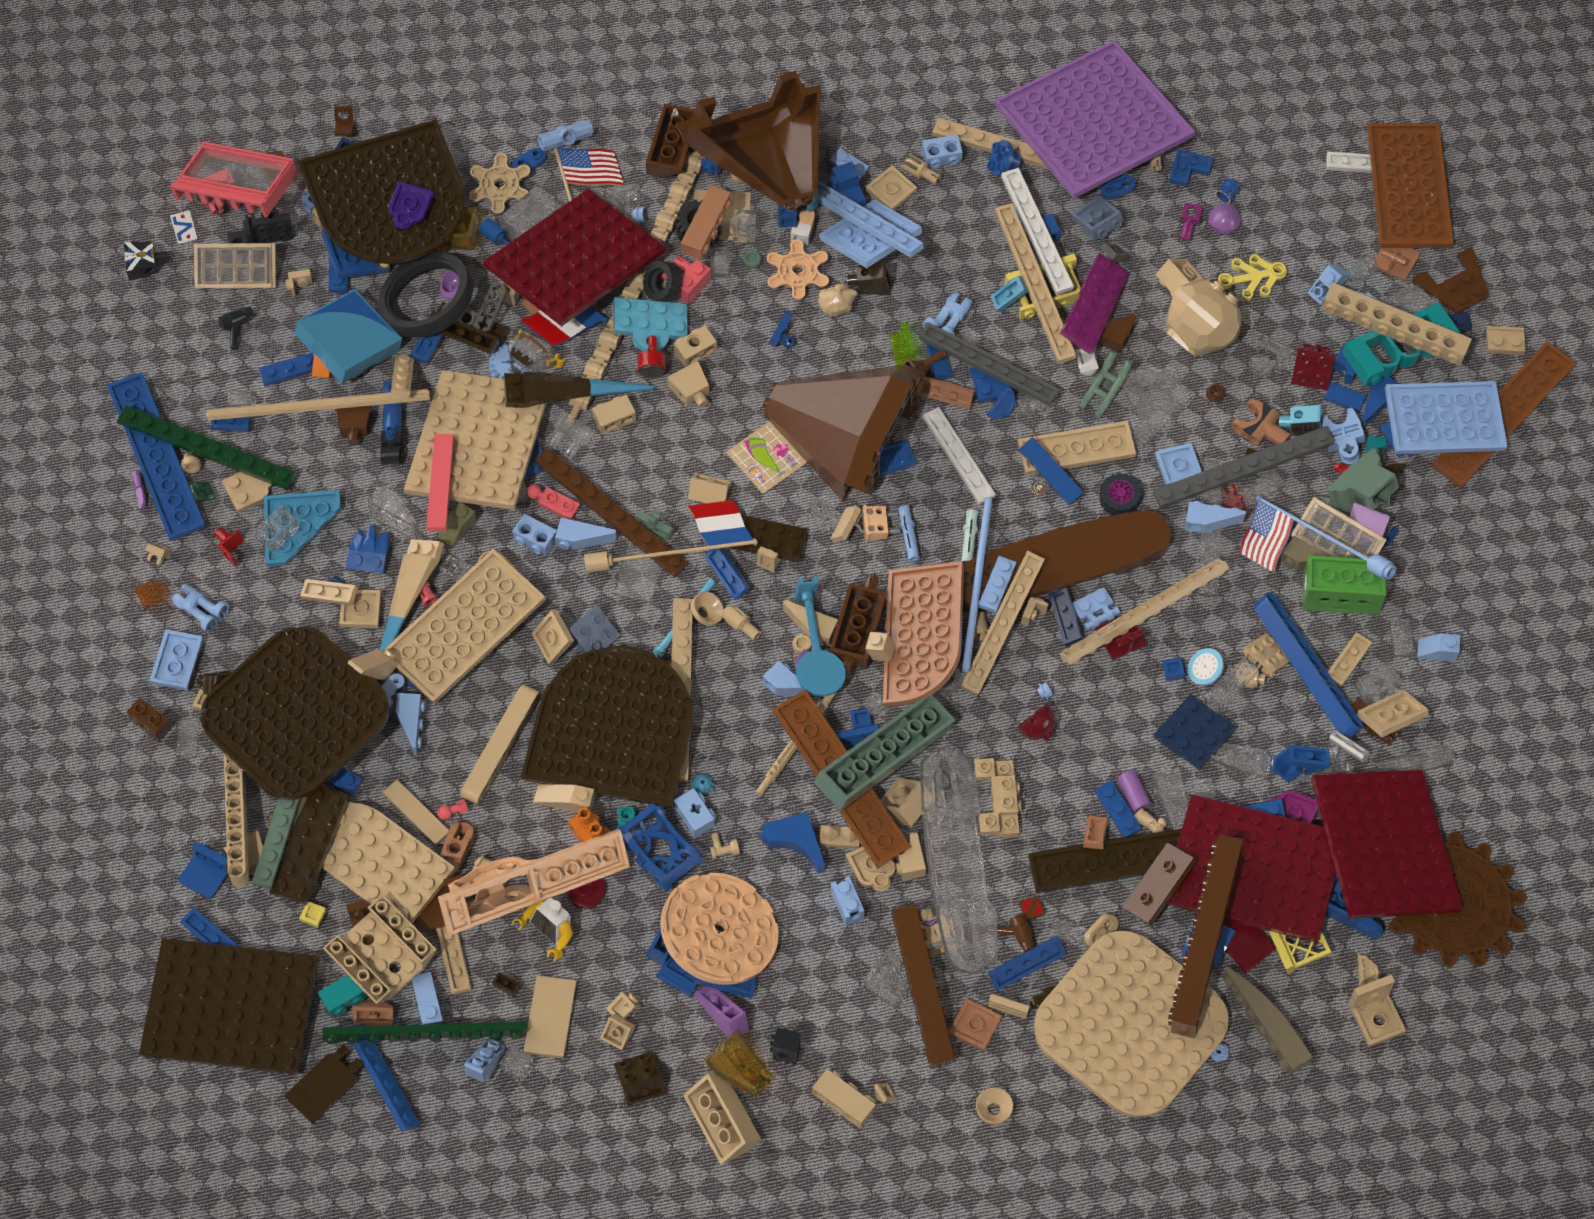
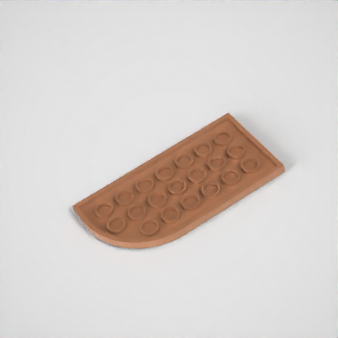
M962 561L889 570L886 633L889 634L896 645L891 661H884V707L911 704L921 698H927L938 691L954 673L960 659L962 643L964 564Z

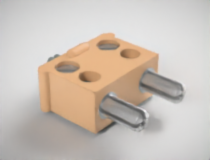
M864 505L862 514H859L854 526H857L859 531L864 533V540L866 542L868 540L887 539L888 534H900V527L888 528L887 517H898L899 513L898 510L886 511V506ZM860 517H862L863 530L857 524L860 521Z

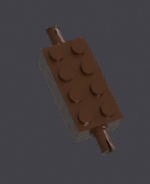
M867 574L864 586L849 583L829 652L835 654L844 665L846 670L845 681L849 680L852 666L867 669L870 655L865 648L870 632L878 631L887 592L875 589L879 579L876 575H873V578H871L872 574Z

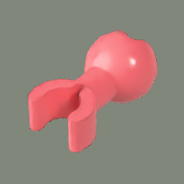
M462 799L451 807L442 805L439 807L437 815L441 820L445 821L449 820L452 814L457 812L464 813L469 811L465 799Z

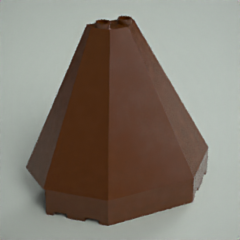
M789 72L779 76L769 102L710 120L717 104L713 96L697 101L691 119L676 123L684 141L683 143L780 206L786 208L787 211H792L801 205L807 206L813 203V198L817 195L821 84L805 88L797 72Z
M902 364L779 383L774 382L771 387L770 397H766L763 402V408H765L764 415L842 502H844L851 487L872 496L880 478L881 452L902 411L904 418L911 419L918 405L919 385L926 373Z

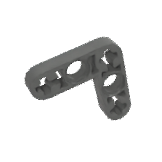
M500 282L492 284L479 314L466 309L457 321L464 323L463 316L471 314V322L464 324L486 333L491 332L507 297L508 291L506 286ZM501 287V290L503 292L502 294L499 293L497 295V293L494 291L495 289H499ZM491 297H493L494 299L496 297V299L499 300V302L497 303L495 300L491 299ZM491 303L495 304L496 310L493 313H488L487 306ZM486 314L487 316L492 317V319L490 320L489 318H487L486 320V317L483 315ZM486 320L488 327H484L482 330L480 323H484Z

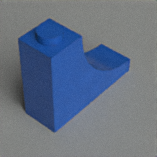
M808 812L762 824V832H759L762 844L766 843L767 849L786 848L794 850L811 862L817 874L825 872V864Z

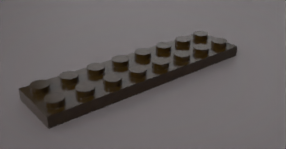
M1182 829L1105 841L1103 849L1083 848V845L1029 853L1028 860L1035 893L1144 876L1167 843L1177 848Z

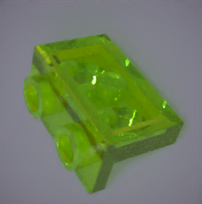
M902 322L900 330L890 334L896 365H902L907 359L915 360L908 322Z

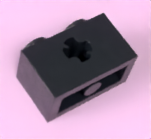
M777 1028L776 1034L771 1035L769 1044L770 1052L773 1053V1060L796 1065L801 1047V1033Z

